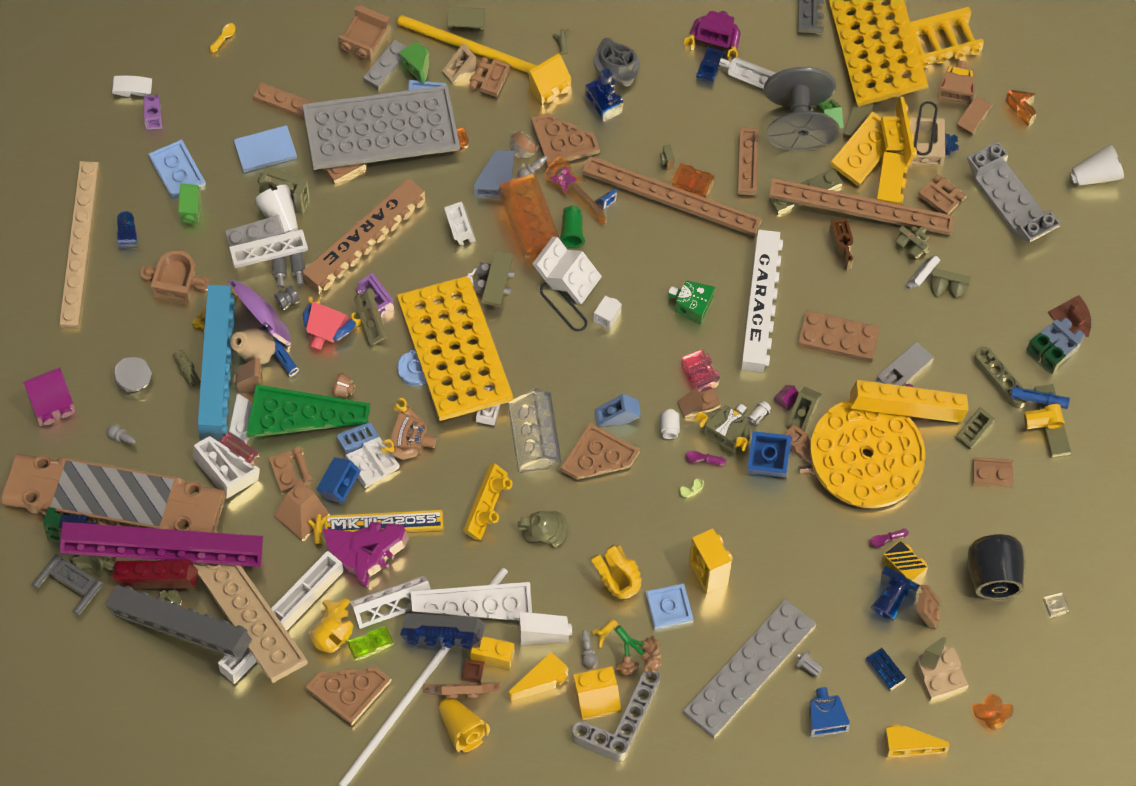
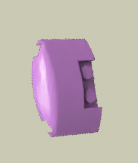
M230 279L228 283L233 286L234 292L261 324L267 327L274 337L289 346L291 339L288 327L279 319L273 307L247 285Z

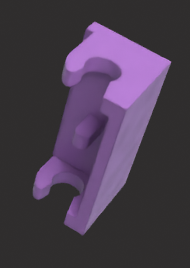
M373 272L357 283L359 286L356 288L357 294H363L369 288L375 292L374 299L380 316L394 309L393 299Z

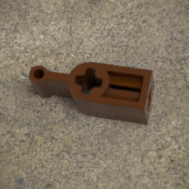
M848 218L832 220L830 234L835 252L839 256H843L845 270H851L853 256L850 253L853 245V236Z

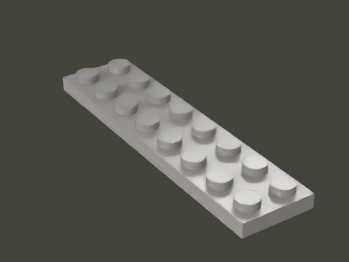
M785 599L686 707L683 714L711 737L715 738L816 627L817 623Z

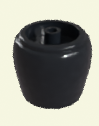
M1004 534L988 535L976 539L968 549L967 560L976 594L985 599H1006L1019 595L1024 588L1026 553L1023 544L1017 538Z

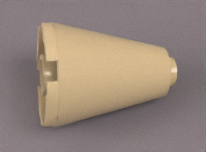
M252 328L237 332L231 338V347L246 363L254 359H260V363L263 365L269 361L275 352L274 337L263 328Z

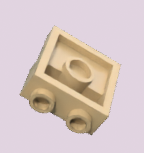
M944 646L934 670L920 664L923 654L917 659L915 666L930 701L968 688V683L961 670L962 664L954 647L949 649L948 646Z

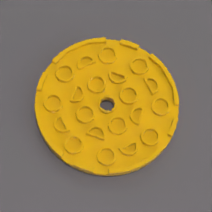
M847 400L830 408L820 418L812 433L810 460L817 478L832 495L850 505L862 508H881L892 505L905 498L915 488L923 473L926 458L924 442L914 422L904 415L851 409L850 400ZM864 449H869L872 452L870 458L862 454Z

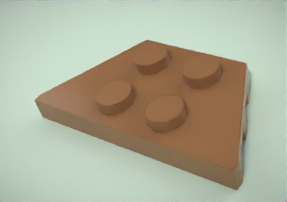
M501 682L423 685V693L446 695V698H458V694H466L467 698L478 697V694L501 690Z

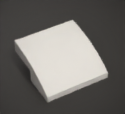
M380 437L363 443L362 448L346 454L344 458L351 460L361 470L357 478L364 488L379 482L400 467L389 452L385 454L381 452V448L386 446L382 444L383 441Z

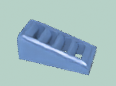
M371 422L336 435L337 442L345 455L362 448L363 443L379 437ZM369 429L372 434L371 437L367 435L366 430ZM362 433L365 439H361L359 434ZM355 436L358 441L355 442L352 437ZM348 439L351 442V444L349 445L346 442V440Z

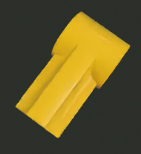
M1059 404L1048 405L1041 410L1024 412V423L1027 429L1047 426L1049 429H1056L1065 424Z

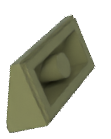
M941 638L924 651L920 663L922 666L932 670L936 669L946 643V638Z

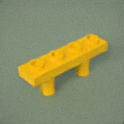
M496 463L489 465L463 529L466 534L476 541L482 539L488 523L498 522L499 515L493 509L501 490H509L513 485L512 480L507 477L508 473Z

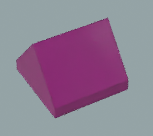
M785 385L774 397V400L789 410L795 404L799 393L794 385Z

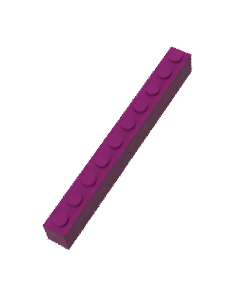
M63 522L60 539V553L153 560H190L197 563L261 567L263 536Z

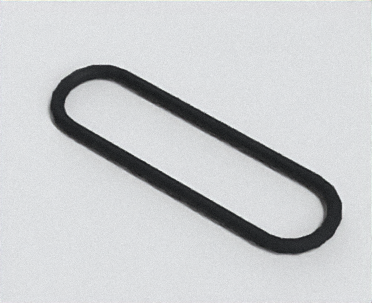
M931 101L923 102L919 108L914 147H916L917 154L922 156L928 155L932 151L938 108ZM925 104H931L935 108L930 148L928 152L921 153L917 150V140L922 107Z
M542 284L540 287V294L542 295V297L551 305V307L559 314V316L567 323V325L572 330L583 331L588 324L587 319L584 317V315L576 308V306L567 298V296L561 290H557L585 321V325L582 328H574L569 323V321L561 314V312L553 305V303L544 295L543 287L548 284Z

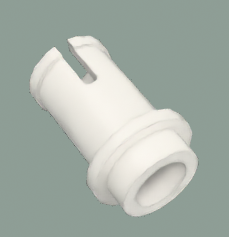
M765 401L759 402L757 408L747 417L750 420L749 422L756 426L766 414L770 413V405Z

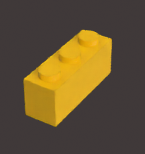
M884 151L876 200L903 204L904 194H901V189H905L906 178H903V174H907L908 170L905 155Z

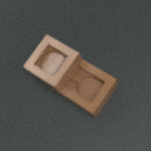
M976 96L958 121L957 126L974 134L993 105Z
M793 424L783 435H790L792 437L791 450L810 465V439L808 434Z

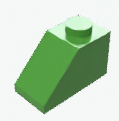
M416 41L400 51L399 54L402 65L423 84L426 82L430 65L429 51L425 46H421Z
M834 99L826 100L816 105L817 112L832 117L838 123L840 129L844 128L842 107Z
M180 183V221L188 224L199 223L202 208L199 185Z

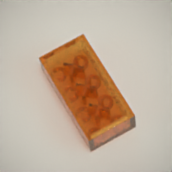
M536 173L500 184L498 191L523 258L540 254L552 237L560 239Z

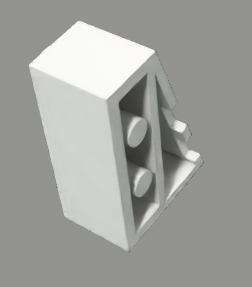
M209 436L193 446V458L218 489L225 490L226 499L258 481L260 468L257 466L253 467L244 461L243 457L236 456L229 451V448Z

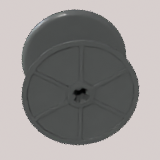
M795 67L777 72L767 79L764 84L765 96L777 105L790 107L789 114L777 118L767 128L766 136L772 145L788 151H811L829 145L838 137L840 132L838 123L826 114L813 112V107H810L826 101L835 92L836 81L830 73L813 67Z

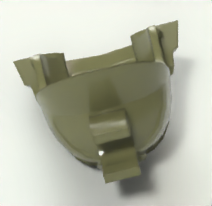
M537 511L528 518L521 517V521H518V529L522 530L525 540L530 542L543 541L547 544H552L556 548L566 538L568 524L566 517L560 512Z
M68 554L71 564L79 569L90 568L98 577L102 575L104 567L112 570L114 563L109 562V560L115 562L117 558Z

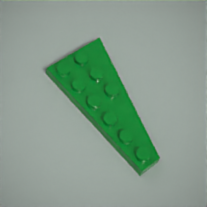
M256 384L246 438L367 424L371 403Z

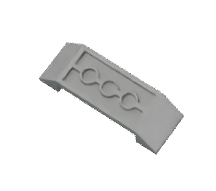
M999 141L968 156L967 160L975 183L1017 238L1031 242L1061 226V223L1051 210L1044 213L1006 163L1008 153Z

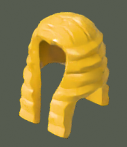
M612 545L606 549L607 552L604 554V557L607 560L609 570L600 554L591 558L600 574L601 582L604 583L609 592H612L613 596H617L619 599H627L638 593L642 581L636 561L625 556L621 545Z

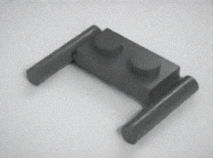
M58 554L54 555L31 584L35 589H38L49 574H51L53 578L83 596L82 600L73 610V613L78 616L103 586L99 580L91 577Z

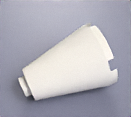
M1112 145L1106 146L1072 168V173H1070L1072 182L1080 186L1123 179L1122 165L1118 162V155Z
M279 185L277 190L274 191L270 188L255 198L257 207L266 218L280 215L285 233L298 230L292 196L288 185Z

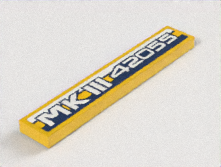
M442 510L325 516V529L355 532L362 528H368L370 522L381 523V529H384L387 523L403 525L406 532L443 531Z

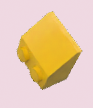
M559 53L529 70V91L541 106L545 103H550L555 97L565 94L571 88V76Z
M613 666L573 675V686L582 720L621 712Z

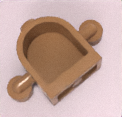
M185 250L168 252L159 259L156 269L152 266H145L140 272L144 282H152L151 291L153 296L184 302L190 301L194 286H196L197 291L200 293H206L208 285H211L208 277H196L194 261Z

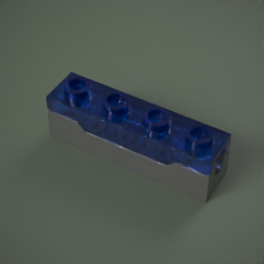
M406 613L400 636L411 646L425 644L429 647L441 645L447 648H453L454 646L464 649L480 648L485 625L478 617Z

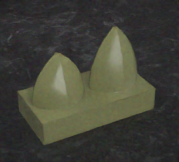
M934 268L932 273L933 292L938 297L945 291L948 283L951 282V291L957 298L964 293L971 277Z

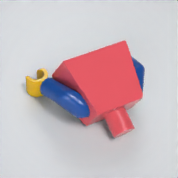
M312 296L308 298L309 304H307L302 314L306 332L314 335L310 346L321 350L325 340L332 343L339 341L355 327L362 324L361 318L355 319L357 313H352L351 319H349L350 317L346 314L321 305L320 298L313 302Z

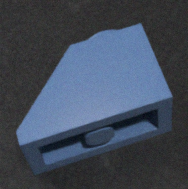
M624 394L595 409L597 426L599 427L628 424L641 417L638 399Z

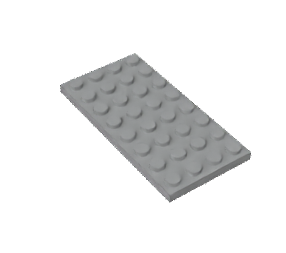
M448 85L303 104L313 170L460 150Z

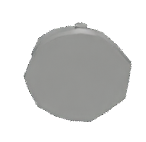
M138 357L123 358L114 368L115 383L125 392L140 391L148 386L152 375L145 360Z

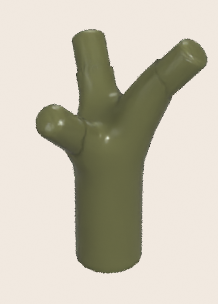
M562 29L560 36L553 34V37L559 42L561 54L568 52L566 40L570 32L569 29L565 32Z

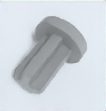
M808 650L803 656L799 653L796 656V659L799 661L795 666L797 668L802 666L811 674L817 676L821 672L822 666L809 657L810 652Z

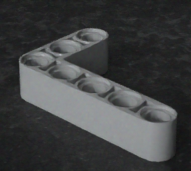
M658 670L656 672H643L615 734L580 721L575 723L572 729L574 743L614 761L624 760L659 688L660 673ZM651 677L654 678L656 681L650 683L646 681V679ZM643 694L646 695L648 698L646 700H641L638 698V696ZM637 712L640 716L632 717L630 713ZM629 729L632 733L625 735L621 731ZM582 730L586 732V735L578 736L576 733ZM600 738L603 739L605 743L597 744L595 740ZM619 746L623 748V751L616 752L614 748Z

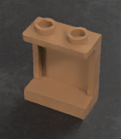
M358 4L355 8V17L344 35H339L338 37L339 47L344 51L355 53L361 58L371 60L391 28L390 17Z

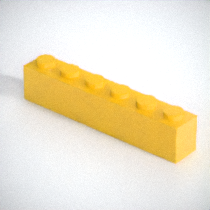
M856 380L850 391L851 409L961 423L968 412L967 394Z

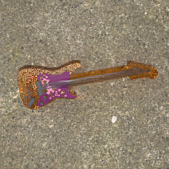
M564 157L555 159L545 172L547 179L559 184L566 194H568L567 190L570 187L593 210L592 212L599 218V222L605 224L607 218L602 206L597 205L577 184L578 182L585 183V180L574 174Z

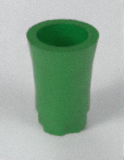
M571 205L563 209L560 241L566 248H579L585 244L582 214L578 206Z

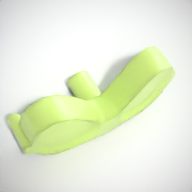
M695 479L691 489L684 486L681 487L680 496L687 498L703 489L704 480Z

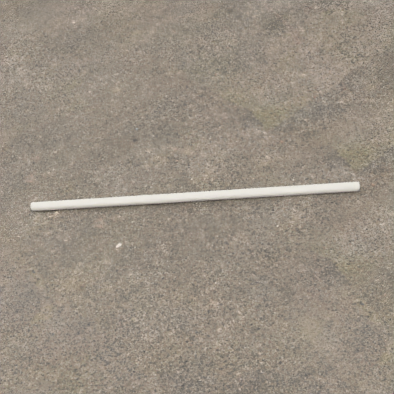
M501 568L489 585L500 584L508 571L505 568ZM448 639L338 783V786H347L456 641Z

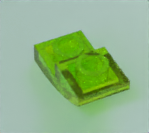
M387 626L368 631L365 636L349 640L347 644L354 660L357 661L394 644V641Z

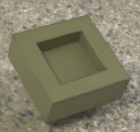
M670 144L664 145L663 151L660 153L661 163L665 164L667 170L674 169L675 164Z

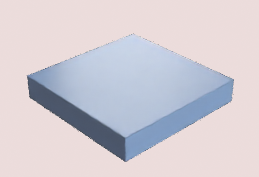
M684 583L645 592L654 630L693 622Z

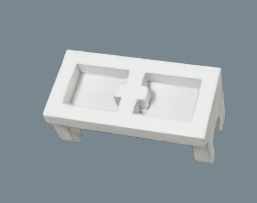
M462 201L444 207L454 239L460 245H464L463 241L469 239L471 243L476 242L467 211Z

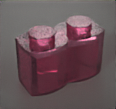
M703 349L682 357L681 365L693 389L697 388L699 393L718 387L720 380L718 371L714 370L711 366L712 360L710 355L705 354Z

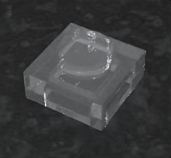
M1063 592L1044 597L1043 599L1050 618L1069 613L1070 611Z

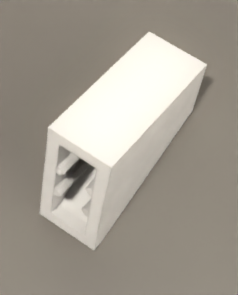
M519 612L521 646L568 643L569 635H572V624L568 623L567 616Z

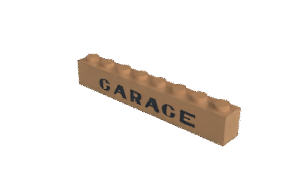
M408 178L302 271L303 281L318 294L323 290L329 289L333 281L341 278L350 266H355L359 258L367 255L376 243L382 242L385 235L390 231H394L402 220L408 219L416 208H420L424 204L425 191Z

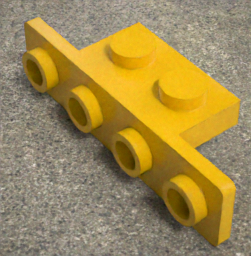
M899 97L895 106L897 117L882 116L881 127L886 150L904 151L906 165H911L913 158H916L917 150L913 145L914 135L910 130L911 120L907 115L908 105L905 104L904 97Z

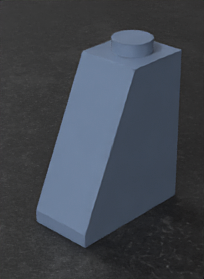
M495 150L474 184V197L511 199L514 151Z

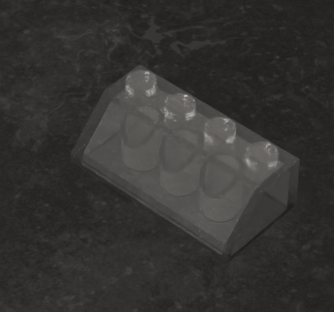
M533 388L515 398L514 401L508 402L518 472L547 470L562 462L551 393Z

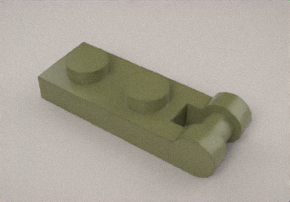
M371 288L365 290L363 294L356 295L354 301L369 344L375 345L388 336L374 299L375 292Z

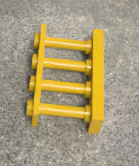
M969 7L910 22L923 68L982 51L984 40H975L968 25L971 16ZM961 26L968 42L958 45L951 27ZM944 30L951 47L941 49L934 31ZM927 34L934 52L925 54L917 36Z

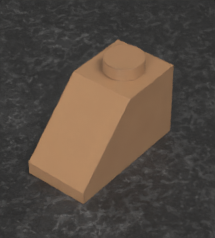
M254 359L238 366V373L234 374V385H237L238 392L255 393L256 384L262 385L263 376L260 359Z

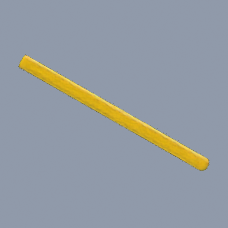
M400 15L397 19V24L459 48L462 44H465L472 53L510 64V67L529 74V70L538 66L407 16Z

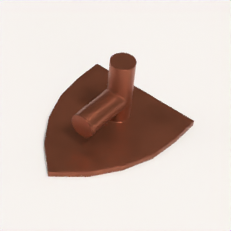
M1080 295L1048 311L1054 321L1056 319L1060 321L1064 318L1071 321L1072 326L1069 330L1072 333L1081 330L1085 337H1089L1091 316L1087 305Z

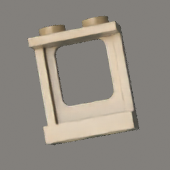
M917 116L908 117L911 120L910 130L914 135L913 145L918 122ZM921 118L919 131H932L934 118ZM936 119L937 143L933 144L932 151L925 156L916 154V158H913L911 165L943 166L945 160V119ZM917 142V150L919 152L926 153L929 151L930 143Z

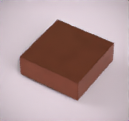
M464 659L461 680L481 683L484 662Z

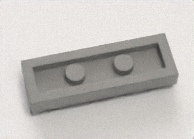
M394 40L366 73L363 81L379 90L401 63L399 52L407 48V46Z
M280 215L225 231L230 247L285 233Z

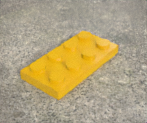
M872 111L829 164L858 187L883 158L884 151H888L885 147L881 118Z

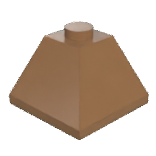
M300 481L286 494L274 517L303 541L313 531L308 520L311 519L316 524L318 514H321V520L330 514L315 493Z

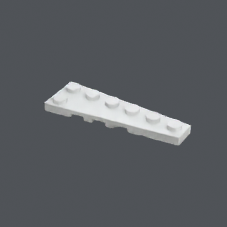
M530 582L410 592L412 612L519 621V612L532 613Z

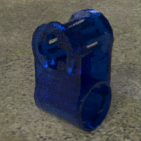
M123 211L117 216L118 248L138 247L134 216L129 211Z

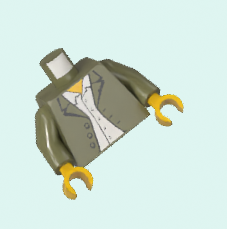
M738 404L735 409L724 406L722 409H716L708 413L698 412L693 420L694 422H701L700 427L706 424L704 434L733 452L737 450L738 446L742 447V451H745L747 444L750 442L751 428L748 425L749 419L744 416L748 409L743 404Z

